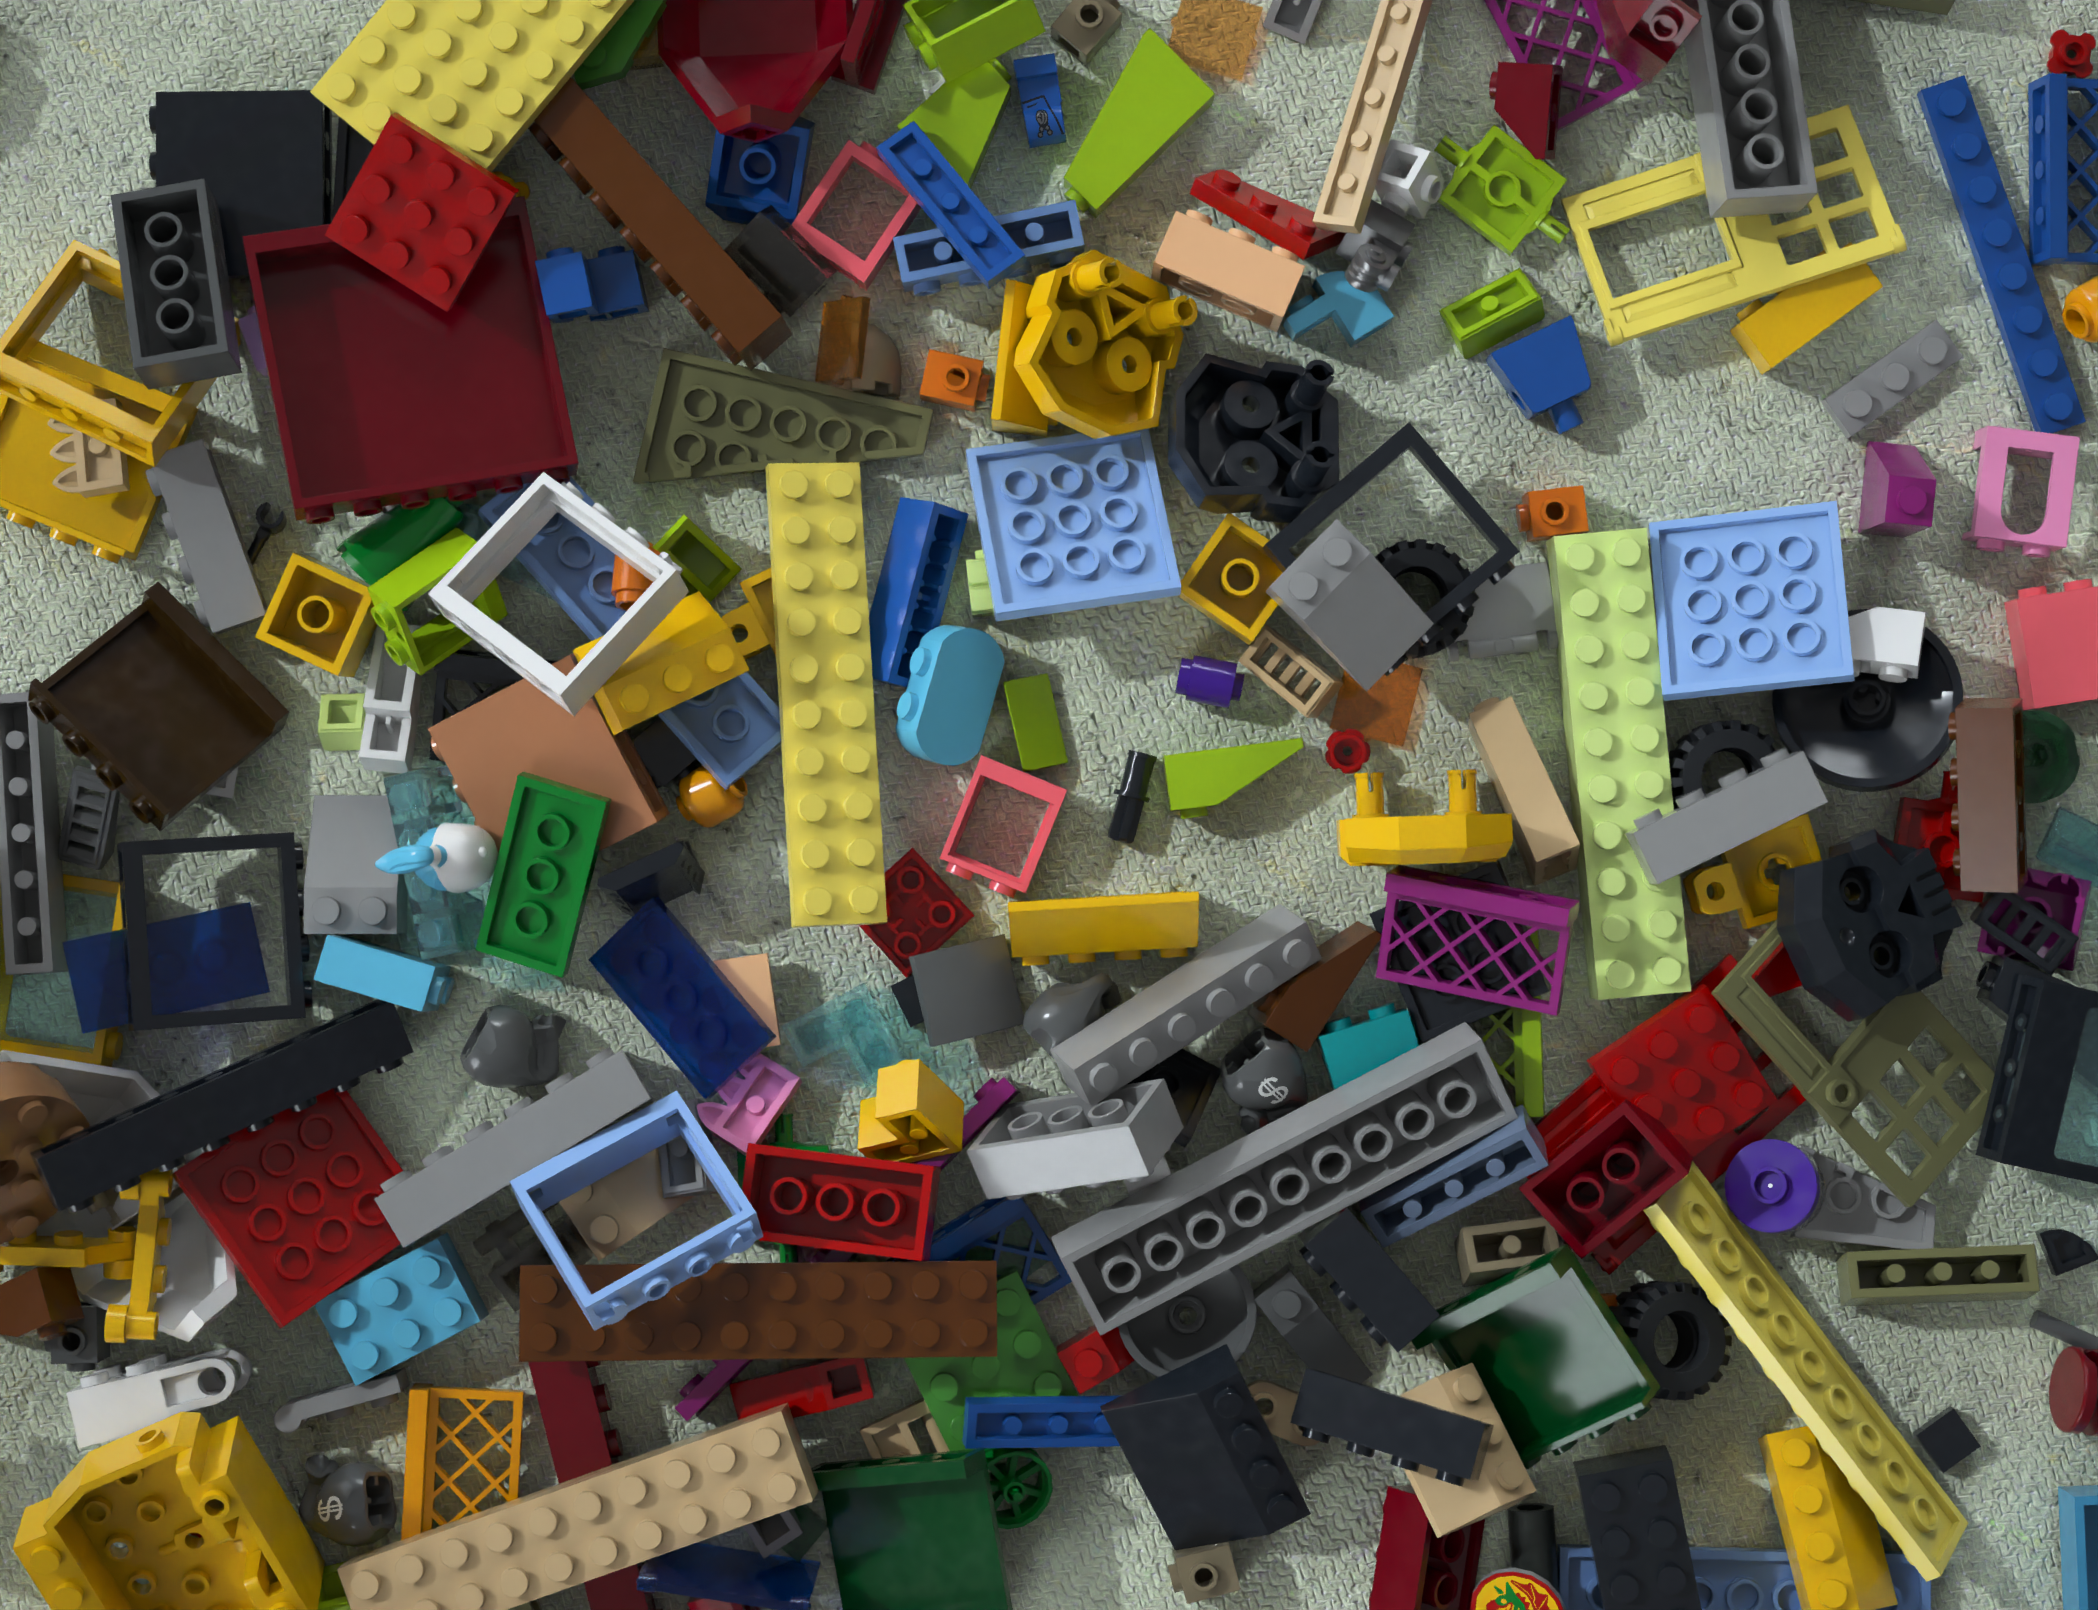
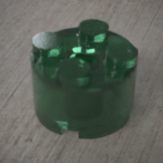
M2023 711L2024 750H2029L2026 758L2031 761L2029 766H2024L2025 804L2041 803L2060 796L2071 786L2079 771L2080 755L2077 753L2075 735L2062 719L2045 711Z

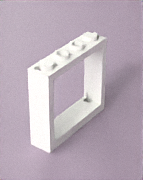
M543 472L428 595L446 619L575 716L686 596L689 590L680 576L683 569L672 561L669 554L663 551L659 555L648 549L650 547L649 543L636 530L628 527L624 531L615 524L616 519L602 505L595 503L591 507L582 500L584 498L583 495L570 482L567 484L562 482L560 484ZM557 512L653 582L567 676L471 604Z

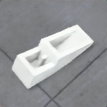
M377 624L363 704L366 716L359 759L364 770L410 774L418 722L422 675L420 676L405 664L402 666L397 665L391 659L384 646L388 639L384 630ZM408 624L411 633L422 627Z

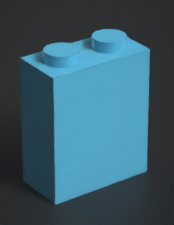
M327 935L313 979L419 1012L438 1011L440 1003L446 1005L454 985V978L448 977L451 966L347 935Z

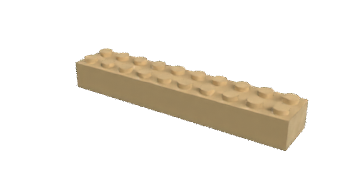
M785 1403L430 1529L404 1540H399L354 1556L337 1568L351 1610H508L814 1501L819 1489L789 1404Z

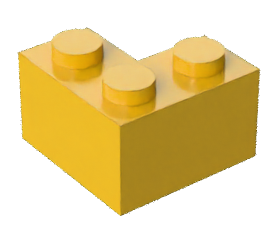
M920 1059L902 1060L896 1065L878 1069L876 1097L860 1101L857 1149L867 1158L905 1163L962 1151L964 1101Z

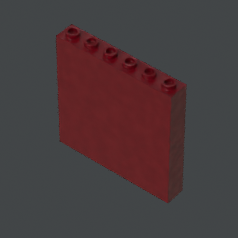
M525 196L515 197L456 302L448 312L326 237L325 233L330 224L242 236L296 521L306 519L308 524H322L334 520L335 514L353 511L354 515L358 517L371 516L382 512V507L396 504H401L403 509L420 508L430 503L429 499L448 496L450 501H463L476 497V491L495 489L498 494L512 493L523 489V484L534 482L543 472L560 484L570 481L569 476L577 474L579 462L550 319L546 315L535 264L537 255Z

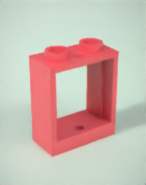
M848 140L787 233L791 241L867 291L895 249L893 237L905 234L921 210V207L878 156L877 148L865 141L858 146L851 140ZM853 161L907 196L865 261L811 226Z
M981 755L940 856V859L948 862L945 871L970 881L974 873L991 879L989 889L1014 898L1017 890L1026 893L1067 789ZM986 778L1049 803L1020 878L956 853Z

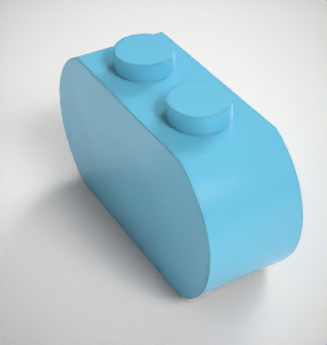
M943 625L930 630L921 638L919 647L913 652L910 660L911 675L906 692L902 694L897 705L898 720L895 727L901 745L912 756L929 762L954 766L969 761L980 751L1005 663L1002 650L993 637L978 629Z

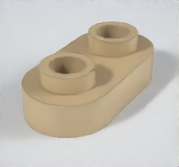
M1263 1379L1248 1384L1256 1402L1260 1398H1268L1272 1401L1271 1410L1267 1413H1262L1273 1435L1300 1446H1313L1320 1442L1302 1436L1303 1430L1298 1425L1290 1423L1299 1392Z

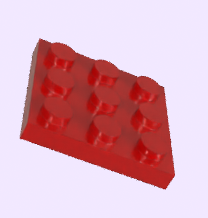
M395 112L389 117L328 227L325 236L448 312L456 302L519 190Z
M1702 983L1586 1060L1615 1107L1624 1100H1628L1662 1122L1692 1157L1777 1101L1776 1096L1716 999L1711 994L1708 986Z

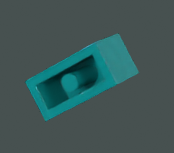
M1389 1003L1368 1010L1369 1018L1352 1023L1350 1016L1325 1024V1032L1320 1033L1316 1039L1331 1088L1335 1090L1419 1046L1407 1009L1401 1008L1396 1010L1395 1004Z

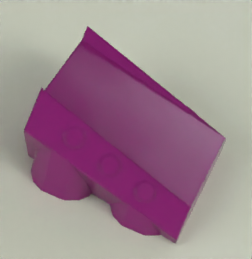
M2027 868L2028 881L2019 893L2016 894L2079 937V940L2057 967L2073 971L2077 961L2092 881L2075 878L2073 875L2056 874ZM2004 898L1988 920L1995 924L2011 902ZM2020 910L2005 931L2011 935L2027 913ZM2036 921L2021 943L2028 946L2043 924ZM1981 928L1977 947L1978 952L2031 962ZM2052 932L2037 954L2044 958L2059 938V935Z

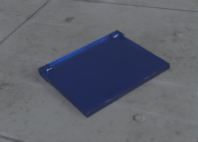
M694 1543L646 1560L641 1568L636 1584L637 1591L648 1593L658 1591L776 1610H811L810 1603L821 1562L774 1554L764 1559L760 1552Z

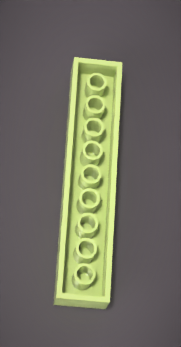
M1647 528L1553 536L1546 541L1558 636L1556 652L1573 829L1580 842L1577 871L1589 996L1592 999L1605 1000L1691 992L1680 874L1660 884H1649L1625 833L1636 828L1633 821L1636 818L1656 809H1659L1662 815L1674 810Z

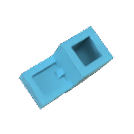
M1334 271L1315 278L1312 287L1319 298L1314 300L1310 294L1291 305L1287 309L1290 316L1285 319L1283 327L1292 341L1332 317L1349 346L1353 347L1390 324L1394 315L1378 290L1374 292L1358 290L1348 283L1345 278V271Z

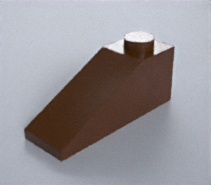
M1359 921L1355 922L1317 947L1322 959L1253 1002V1007L1248 1015L1305 1052H1308L1382 935Z
M36 1267L0 1285L1 1335L13 1337L38 1335L39 1341L52 1340L67 1334L66 1326L85 1318L71 1267Z

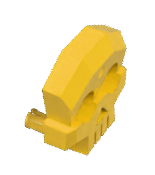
M1095 249L1072 257L1071 262L1063 267L1036 276L1026 306V317L1030 322L1016 347L1014 367L1043 415L1093 439L1158 427L1166 370L1175 369L1184 337L1180 326L1191 325L1195 322L1198 314L1197 305L1192 298L1186 300V295L1170 300L1168 289L1163 284L1122 264L1119 260H1114L1113 257H1109ZM1068 332L1071 334L1072 337L1071 344L1067 340ZM1123 359L1127 365L1126 372L1124 371L1122 366Z
M1466 769L1462 770L1463 789L1461 786V770H1447L1449 812H1445V815L1389 817V814H1384V772L1370 773L1371 792H1369L1368 773H1354L1357 815H1352V818L1345 820H1336L1338 856L1350 866L1496 862L1499 858L1506 857L1513 843L1512 813L1482 814V811H1477V770Z

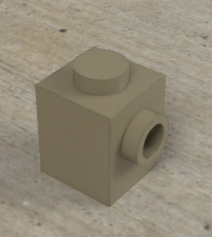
M1072 0L1051 25V38L1087 66L1120 27L1122 13L1118 10L1120 8L1119 2L1117 0Z
M1229 1542L1173 1550L1176 1563L1168 1565L1174 1593L1184 1591L1187 1604L1241 1590Z

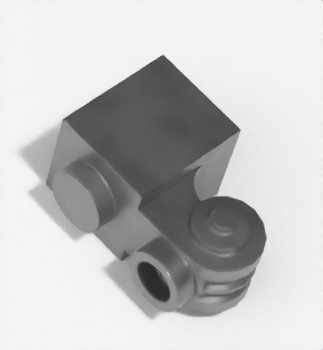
M1371 199L1361 234L1346 233L1335 252L1351 262L1345 271V278L1348 283L1364 292H1374L1378 288L1387 292L1414 247L1407 239L1415 224Z

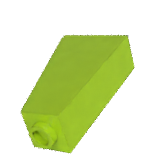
M1151 28L1140 39L1064 176V187L1068 190L1064 193V197L1067 201L1075 200L1077 211L1082 215L1088 210L1096 219L1213 104L1215 93Z

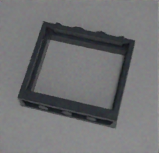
M1409 422L1268 541L1262 549L1283 573L1296 560L1289 551L1409 449L1496 551L1492 557L1425 613L1434 624L1418 639L1419 643L1423 646L1444 628L1439 620L1450 610L1453 609L1459 616L1480 598L1474 590L1483 582L1489 579L1495 585L1515 568L1510 559L1520 551ZM1404 654L1385 673V675L1388 676L1389 674H1391L1402 663H1404L1408 659V657Z
M294 832L129 841L117 844L129 1031L306 1018L305 1008L312 1007V987L309 980H303L302 962L309 961L310 951L307 934L300 933L299 916H304V888L297 887L296 870L303 869L304 858L301 842H295ZM277 848L287 1005L152 1015L142 856Z

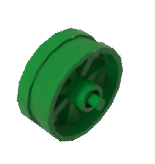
M984 1448L987 1467L991 1472L992 1492H995L993 1494L998 1528L1009 1530L1024 1527L1037 1519L1048 1506L1053 1491L1052 1475L1043 1459L1034 1448ZM1019 1456L1033 1460L1016 1471ZM1003 1458H1007V1463H1006V1464H1005V1463H1001V1464L995 1465V1463H997L998 1461L1002 1460ZM1038 1472L1035 1486L1022 1482ZM1025 1494H1028V1495H1029V1496L1026 1498L1025 1501H1023L1022 1503L1018 1504L1020 1501L1023 1500V1498L1025 1497ZM1004 1499L1010 1504L1011 1509L996 1511Z

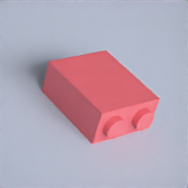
M2092 578L2063 583V592L2047 594L2046 586L2018 590L2019 599L2004 602L2019 698L2023 699V711L2098 699V586L2093 587Z

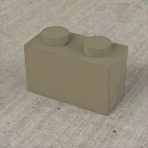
M1544 1217L1461 1228L1454 1241L1462 1287L1487 1284L1559 1248L1557 1232Z

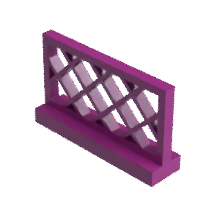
M1484 0L1516 63H1528L1533 45L1559 52L1555 65L1561 66L1564 54L1590 61L1583 86L1562 80L1561 87L1580 92L1575 110L1558 119L1557 131L1629 92L1645 87L1653 81L1652 78L1646 83L1609 56L1596 0H1576L1572 13L1546 7L1547 0H1541L1540 5L1526 0H1500L1507 2L1503 14L1496 0ZM1512 4L1538 11L1530 36L1511 31L1507 24ZM1580 4L1588 18L1577 15ZM1543 13L1569 20L1562 45L1536 38ZM1574 22L1594 28L1598 39L1593 54L1567 47ZM1516 40L1528 43L1525 54H1523ZM1601 45H1603L1609 59L1598 56ZM1595 63L1615 68L1622 82L1620 86L1607 93L1588 88ZM1586 94L1597 97L1582 106Z
M1398 865L1386 873L1384 891L1388 892L1376 978L1555 1016L1560 1013L1573 923L1578 918L1579 900ZM1399 900L1416 903L1426 920L1408 931L1397 916ZM1429 906L1438 907L1442 909H1440L1436 913H1433ZM1448 910L1461 912L1471 926L1470 930L1454 941L1438 920V917ZM1474 915L1487 918L1479 923ZM1493 919L1506 921L1517 936V938L1499 950L1483 929V926ZM1430 923L1445 944V947L1427 958L1412 935ZM1519 924L1532 927L1526 932H1524V930ZM1540 928L1560 932L1557 951L1546 959L1541 956L1528 937ZM1395 929L1401 936L1396 941H1394ZM1473 933H1476L1491 956L1472 968L1457 947V944ZM1403 941L1420 963L1409 972L1390 968L1392 949ZM1521 942L1537 965L1517 977L1502 954ZM1447 951H1450L1465 972L1454 981L1442 979L1431 964V962ZM1556 959L1553 972L1548 963ZM1493 960H1495L1510 981L1509 984L1500 990L1487 988L1476 973ZM1423 968L1428 976L1417 974V972ZM1540 969L1552 985L1549 1001L1532 998L1522 984V981ZM1469 978V980L1472 982L1473 985H1469V984H1465V983H1461V982L1464 981L1465 979ZM1514 987L1519 995L1508 993L1507 991Z

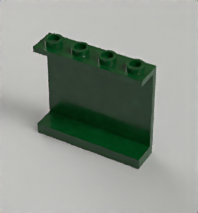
M984 1448L825 1462L811 1468L818 1489L822 1491L843 1610H1013Z

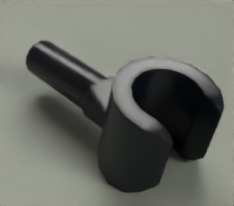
M268 502L261 504L256 511V520L260 527L247 551L252 565L255 563L271 534L282 532L287 523L286 515L283 511L275 523H264V518L271 508Z

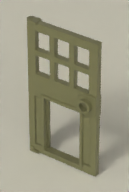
M1776 920L1711 994L1905 1207H1912L1983 1124L1995 1073L1922 991L1896 996L1888 1004L1867 1016L1827 1061L1751 977L1782 942L1777 931ZM1874 951V959L1879 964V954L1877 951ZM1925 1028L1947 1052V1056L1931 1074L1908 1050V1047ZM1896 1061L1919 1084V1088L1903 1106L1880 1083V1079ZM1958 1066L1981 1090L1965 1111L1942 1088V1084ZM1868 1093L1891 1116L1890 1122L1875 1139L1852 1116L1853 1110ZM1930 1098L1953 1122V1125L1936 1144L1914 1120V1117ZM1902 1131L1925 1154L1924 1159L1909 1176L1886 1153V1149Z

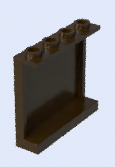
M159 581L144 592L141 605L42 683L37 678L31 681L28 694V704L32 713L42 723L46 725L51 723L63 734L62 740L66 747L79 758L85 756L96 767L95 772L100 781L112 791L118 789L130 801L129 807L134 815L145 824L151 822L159 831H162L284 728L289 711Z

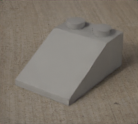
M1338 519L1266 590V593L1366 692L1434 624L1375 556Z
M314 795L304 882V934L407 933L408 874L386 873L376 868L375 862L388 852L408 845V795Z

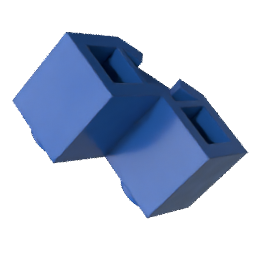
M613 246L599 250L597 252L598 257L586 259L581 251L574 252L572 247H564L550 250L545 253L546 259L535 261L546 315L553 323H569L574 320L573 318L589 315L590 322L608 321L649 312L639 260L633 250L625 251L624 246Z

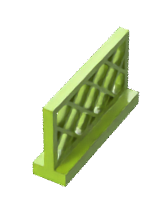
M1538 929L1530 937L1540 953ZM1511 1007L1501 1019H1498L1494 1014L1488 1016L1495 1025L1481 1038L1483 1043L1499 1027L1514 1041V1053L1502 1065L1490 1056L1498 1075L1502 1074L1515 1087L1516 1106H1513V1108L1523 1104L1530 1117H1544L1542 1013ZM1512 1013L1513 1032L1504 1024ZM1513 1060L1515 1078L1505 1070Z

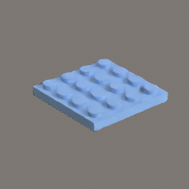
M1149 428L1093 439L1083 433L966 449V462L996 622L1178 596L1181 594V582Z
M1837 501L1649 523L1661 685L1664 701L1855 681Z

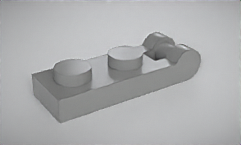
M404 1367L376 1375L355 1386L354 1382L293 1398L275 1412L274 1424L281 1432L291 1433L305 1424L310 1417L326 1414L327 1421L353 1414L355 1412L353 1405L370 1401L372 1408L394 1403L399 1400L398 1393L410 1385L406 1369Z

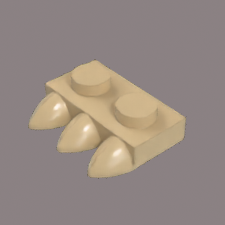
M117 398L102 400L123 410L122 403ZM50 418L47 422L49 427L61 433L73 434V436L67 437L56 444L50 451V455L61 462L76 463V465L62 471L52 481L55 487L69 493H80L85 498L130 490L126 453Z

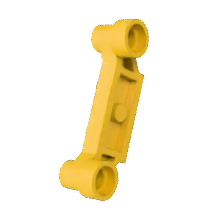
M155 1168L140 1175L142 1181L139 1184L119 1192L120 1199L139 1200L140 1205L129 1305H108L104 1326L106 1343L126 1344L128 1339L156 1340L159 1313L153 1311L154 1304H156L157 1293L163 1294L165 1292L167 1282V1266L160 1265L162 1246H169L171 1239L172 1220L171 1218H165L164 1197H170L172 1193L173 1169L159 1172L158 1168Z
M120 1226L114 1230L109 1228L108 1237L101 1238L83 1237V1232L78 1230L58 1231L54 1233V1236H37V1231L35 1230L28 1237H14L13 1240L0 1244V1272L4 1270V1265L85 1268L87 1265L103 1263V1276L105 1278L114 1280L132 1279L137 1228L132 1226Z

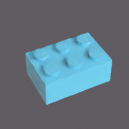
M448 1232L333 1291L314 1305L355 1386L469 1328L489 1315Z

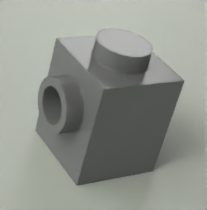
M80 1302L85 1318L66 1326L67 1334L44 1341L45 1350L51 1352V1364H66L67 1371L71 1372L90 1371L95 1369V1363L110 1357V1343H106L104 1338L107 1310L86 1302Z

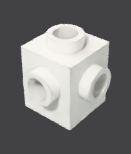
M1391 139L1375 190L1381 199V205L1400 216L1409 214L1423 219L1431 204L1436 203L1440 198L1445 181L1431 151Z

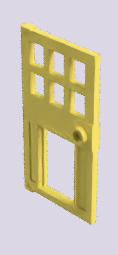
M1849 105L1807 118L1810 140L1836 132L1846 156L1845 158L1814 167L1816 182L1852 172L1861 197L1829 208H1823L1817 193L1807 204L1810 214L1777 225H1772L1768 214L1714 218L1728 253L1729 261L1616 298L1612 297L1589 232L1705 194L1707 198L1701 153L1699 152L1693 156L1561 199V205L1604 319L1603 328L1611 347L1907 250L1904 236L1899 224L1894 222ZM1867 211L1877 237L1839 248L1830 223ZM1816 228L1826 254L1788 265L1778 240Z

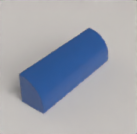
M900 497L869 615L872 676L874 681L907 689L911 675L910 660L913 652L919 647L921 638L927 632L940 626L968 513L932 501Z

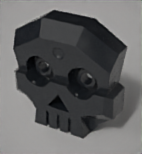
M1207 353L1203 356L1178 388L1168 408V465L1198 509L1215 514L1250 512V517L1257 521L1290 524L1311 503L1318 500L1340 481L1338 400L1326 391L1334 380V376H1331L1334 374V369L1330 364L1323 360H1313L1304 368L1299 365L1266 361L1262 368ZM1243 405L1250 406L1254 412L1245 410ZM1243 466L1251 467L1255 473L1247 472Z
M1876 829L1857 833L1830 846L1829 858L1780 871L1777 931L1803 988L1848 1022L1866 1018L1888 1004L1896 996L1917 993L1943 979L1941 967L1945 948L1953 929L1962 926L1963 923L1956 907L1951 905L1953 901L1948 890L1943 888L1945 883L1940 872L1935 870L1937 866L1929 848L1915 849L1900 845L1880 835ZM1845 886L1850 890V899L1845 895ZM1874 951H1877L1879 954V964L1874 959Z

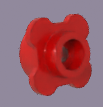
M2065 30L2054 32L2050 37L2052 48L2049 51L2046 64L2050 73L2067 74V76L2075 75L2079 79L2089 76L2093 71L2090 56L2091 50L2096 46L2095 38L2089 33L2077 36L2069 35ZM2069 50L2075 52L2074 58L2068 57L2067 53Z

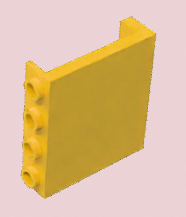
M39 341L24 361V363L100 400L117 398L122 403L123 411L152 425L173 397L156 389L148 390L144 384ZM1 394L0 506L9 510L6 519L33 529L36 521L52 527L49 533L50 537L72 546H76L78 539L94 545L92 554L118 564L121 556L136 561L163 496L155 497L148 482L146 470L151 469L152 466L127 454L130 490L89 498L83 497L80 493L62 491L55 487L52 481L62 471L76 465V463L61 462L51 456L50 451L60 441L73 436V434L61 433L47 425L51 417ZM198 408L194 410L167 450L184 445Z

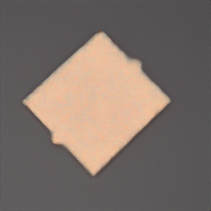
M1181 0L1177 17L1175 16L1171 19V26L1174 28L1168 46L1188 66L1242 81L1250 50H1254L1257 46L1254 36L1263 7L1239 0Z
M842 295L841 300L824 302L815 382H832L842 386L844 381L862 379L871 298L864 296L853 298L852 296Z
M1402 663L1388 676L1384 674L1367 692L1344 670L1341 679L1343 685L1338 691L1329 728L1345 732L1347 728L1356 729L1364 735L1363 740L1365 742L1373 739L1403 747L1423 668Z

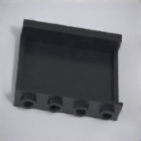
M311 90L156 92V106H151L149 109L150 130L152 134H156V152H151L149 157L151 178L156 180V187L205 179L218 202L229 279L249 278L242 236L325 225L332 222V111L311 94Z

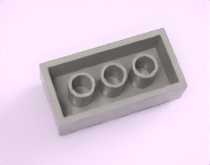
M1163 1078L1126 1084L1092 1107L1076 1093L1004 1104L966 1152L987 1200L1006 1197L1008 1200H1016L1035 1192L1046 1191L1048 1194H1056L1069 1187L1086 1185L1088 1188H1097L1110 1181L1127 1179L1129 1182H1138L1152 1175L1154 1168L1164 1154L1170 1150L1171 1144L1184 1127Z

